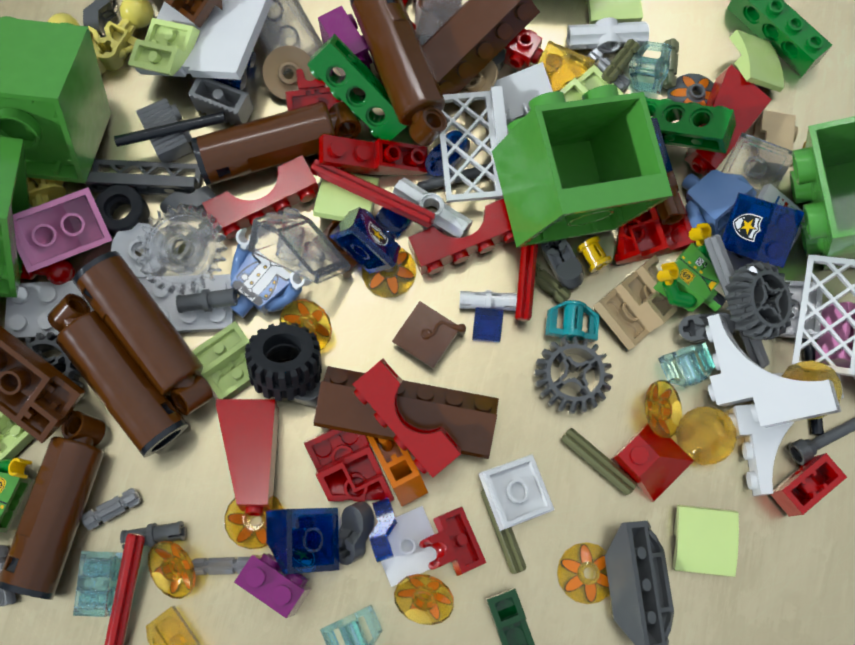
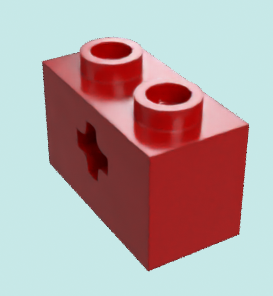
M824 453L814 456L812 460L800 466L775 487L773 494L770 495L789 517L804 515L844 481L847 476L830 456Z

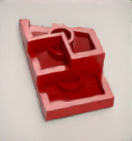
M655 206L619 228L618 247L615 255L616 264L650 259L654 255L658 257L686 249L691 243L694 244L696 241H692L689 238V231L692 227L685 208L686 218L673 225H662Z
M329 429L304 442L305 448L316 468V477L328 501L353 500L365 502L366 500H385L386 502H391L395 500L365 435Z

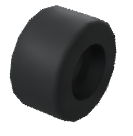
M127 185L107 187L95 200L109 234L115 237L118 231L131 230L138 223L148 224L150 211L148 205L132 187ZM124 204L131 205V210L125 218L120 220L113 219V213L119 206Z

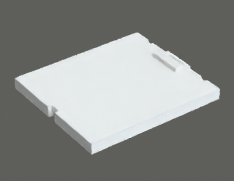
M222 0L223 10L215 5L201 28L164 1L156 19L190 25L200 30L191 53L182 67L173 76L186 77L187 74H191L192 77L241 80L273 0ZM135 68L136 71L141 75L169 76L161 73Z

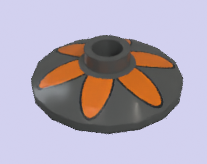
M688 73L679 76L676 86L669 88L667 99L681 103L696 102L706 106L714 83L709 78L700 74Z

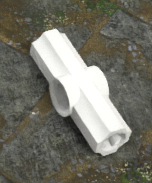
M608 17L600 19L595 24L568 25L567 47L569 50L599 48L603 53H612L620 47H624V44L629 39L638 42L640 46H647L650 32L649 24L646 21L618 23L617 19Z
M405 177L395 185L393 194L421 207L434 206L438 209L435 212V220L432 226L450 237H465L473 221L445 204L438 194L428 193Z

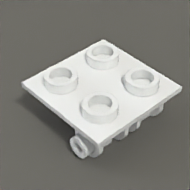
M543 62L498 79L494 84V87L502 86L507 125L516 119L526 116L530 111L528 105L530 100L541 94L553 92Z

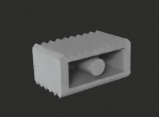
M197 77L188 93L197 112L201 111L202 114L206 113V115L224 112L226 123L229 122L230 125L234 124L236 126L246 123L254 108L249 93L211 78Z
M166 98L136 111L144 129L178 122L183 119L176 104L170 106ZM189 131L150 140L161 162H172L193 151L189 144L192 138Z

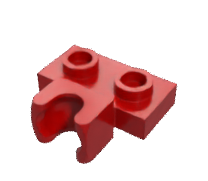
M302 69L296 70L299 90L285 92L288 111L321 101L326 103L329 111L334 104L341 102L332 95L330 88L326 87L323 81H319L316 78L312 81L306 80Z
M463 507L434 518L433 521L439 533L425 538L419 543L421 548L433 547L436 550V559L428 564L431 570L451 562L456 575L459 576L487 563Z

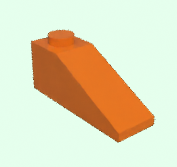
M367 436L401 506L428 493L408 450L403 451L395 441Z

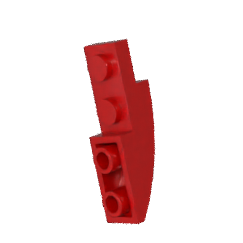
M326 134L319 137L320 165L340 167V169L349 173L371 175H421L428 173L427 147L383 139L369 142Z

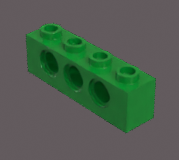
M731 0L727 7L754 34L761 39L769 41L777 55L801 77L819 63L832 47V44L784 0Z
M336 34L328 39L312 55L307 64L311 74L317 80L323 81L330 88L332 95L337 100H342L354 115L369 127V131L376 139L391 141L407 127L399 123L383 83ZM339 67L343 69L346 75L339 76L335 74L333 68ZM353 88H361L365 95L359 96L355 94ZM380 108L385 114L377 115L372 109Z
M645 96L650 116H653L651 120L658 143L726 154L736 127L733 109L724 106H703L696 102L681 103L674 102L671 99H651Z

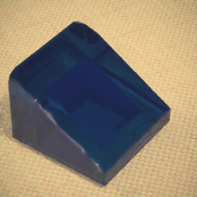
M384 207L375 216L376 224L397 239L412 221Z
M476 307L472 340L500 342L504 310Z

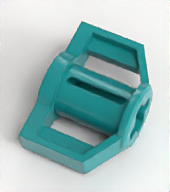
M568 300L547 310L545 335L559 338L565 337L570 341L573 336H576L578 341L588 339L589 342L594 343L598 340L599 315L584 302ZM562 307L564 308L562 329L557 328L558 309ZM583 312L589 316L588 333L582 331Z

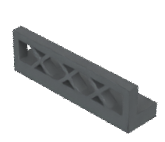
M94 159L92 172H89L84 184L92 192L101 193L104 189L113 185H127L134 188L140 195L169 196L175 191L186 194L193 193L201 187L202 175L198 164ZM101 168H113L117 173L101 172ZM132 169H139L143 174H129L128 172ZM159 170L167 171L170 175L154 174L157 173ZM185 172H195V177L181 175Z

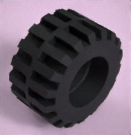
M280 322V325H274L273 323L268 325L267 329H259L257 335H252L249 339L250 343L246 344L245 358L249 380L258 394L263 392V397L268 399L275 397V401H282V398H288V401L295 400V396H305L307 390L312 391L315 388V383H319L321 379L320 373H322L320 344L317 341L316 335L313 332L309 333L307 327L303 326L300 328L297 323H292L291 325H287V322ZM281 360H291L284 363H278V361Z

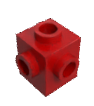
M524 28L504 47L506 49L504 63L518 71L531 67L533 64H538L544 52L541 49L543 37L533 30Z

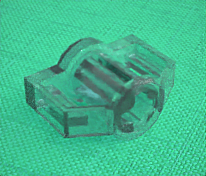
M646 41L633 55L629 63V74L635 90L660 94L663 81L669 71V57L672 45ZM647 50L661 52L659 59L643 57L642 55ZM636 76L654 77V83L638 82Z
M706 342L691 345L658 358L667 381L685 388L707 380L715 368ZM696 352L698 353L699 358L705 369L704 374L694 354ZM673 360L676 361L683 379L679 378L673 365Z
M372 605L320 629L326 645H339L333 631L339 628L345 645H374L382 633V628ZM364 616L373 637L370 643H368L358 619Z

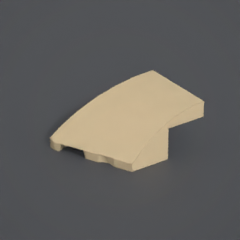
M656 255L631 273L593 306L628 351L634 348L651 331L663 325L678 311L677 306L669 304L667 297L653 288L659 281L657 279L659 271L656 266L659 260Z

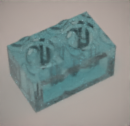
M81 551L73 616L107 617L111 615L123 553Z

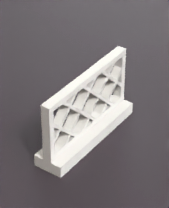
M502 86L491 87L490 91L443 95L445 103L454 102L460 107V110L453 118L442 110L448 121L446 129L440 134L446 203L503 199L492 150L508 135ZM474 100H485L486 109L480 116L468 107ZM464 111L475 119V122L468 130L456 122ZM479 123L488 129L489 135L483 142L471 133ZM452 125L463 133L456 144L446 138L445 134ZM467 137L478 145V148L471 156L459 148ZM488 141H490V148L486 145ZM447 145L451 148L448 153H447ZM481 149L491 155L492 161L486 168L474 160ZM454 152H457L466 160L458 171L448 163V158ZM469 163L482 172L473 183L461 174ZM491 167L493 168V174L489 172ZM449 171L454 174L451 179ZM486 175L494 182L495 191L484 192L476 185ZM457 177L469 186L464 194L452 195L451 184Z
M808 255L792 368L852 376L855 379V332L852 337L843 341L833 330V328L845 320L855 329V321L851 318L855 314V309L847 313L838 303V300L849 292L855 297V283L851 285L841 274L849 267L855 268V259ZM813 263L825 264L833 273L819 281L812 273ZM837 276L847 289L833 297L824 284ZM811 279H812V281H813L816 285H814L813 287L810 288V283H811ZM817 289H820L829 301L815 309L809 302L808 296ZM833 304L843 317L829 325L820 312ZM808 307L811 310V313L806 316V310ZM816 316L825 329L811 337L805 330L804 323ZM829 332L839 345L825 354L815 341ZM804 335L807 338V341L801 344L802 336ZM853 341V346H852V351H851L850 348H849L847 345ZM810 344L822 356L813 363L799 361L800 351ZM843 348L851 358L850 367H838L829 357ZM825 360L828 365L819 364V363H821L822 361Z

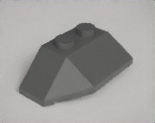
M648 520L622 523L605 555L614 621L635 645H669L668 636L672 628L674 607L665 551L657 536L651 530Z

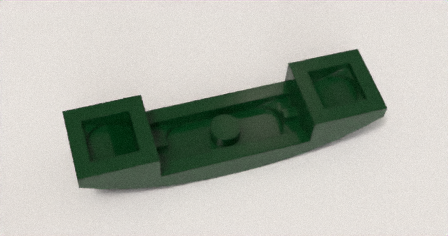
M515 588L486 599L502 645H535Z

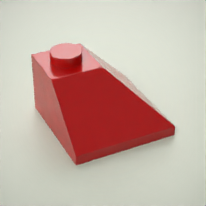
M649 421L611 458L619 468L637 482V487L652 502L694 462L669 435L661 431L656 422L655 428L652 430Z

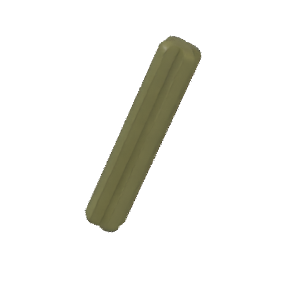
M568 429L562 436V441L625 495L631 494L636 488L637 482L575 429Z
M483 489L481 495L510 572L512 574L522 572L526 569V564L512 527L500 531Z

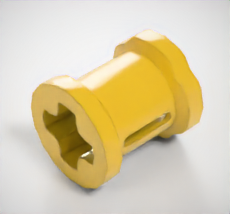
M598 236L586 240L577 247V251L584 255L590 265L589 271L591 273L604 268L612 262V258L607 256L600 246V238Z

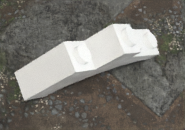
M720 314L707 317L709 325L705 327L706 334L710 343L714 342L716 353L713 354V362L716 369L721 370V374L710 376L711 384L708 385V391L713 402L716 401L718 406L726 407L754 400L755 404L751 405L753 419L756 423L759 422L761 427L765 428L841 412L835 387L831 380L799 381L783 378L766 371L752 361L739 347L728 327L725 317Z
M813 370L773 373L783 378L799 381H824L829 379L834 384L838 400L844 398L839 374ZM738 405L731 408L729 414L726 415V426L729 432L732 431L733 439L745 438V442L742 443V453L744 459L748 460L750 472L746 474L748 488L753 491V496L773 494L772 477L775 456L784 435L794 422L768 428L761 427L760 423H756L753 419L751 405Z

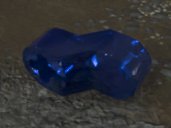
M453 130L446 135V138L456 144L463 133ZM468 137L459 146L465 153L470 148ZM440 143L432 149L425 161L428 173L436 177L444 176ZM447 145V153H448L451 148ZM454 152L448 158V163L454 167L463 157Z
M389 498L372 503L378 523L369 535V540L377 563L394 557L389 535L396 526L397 520Z

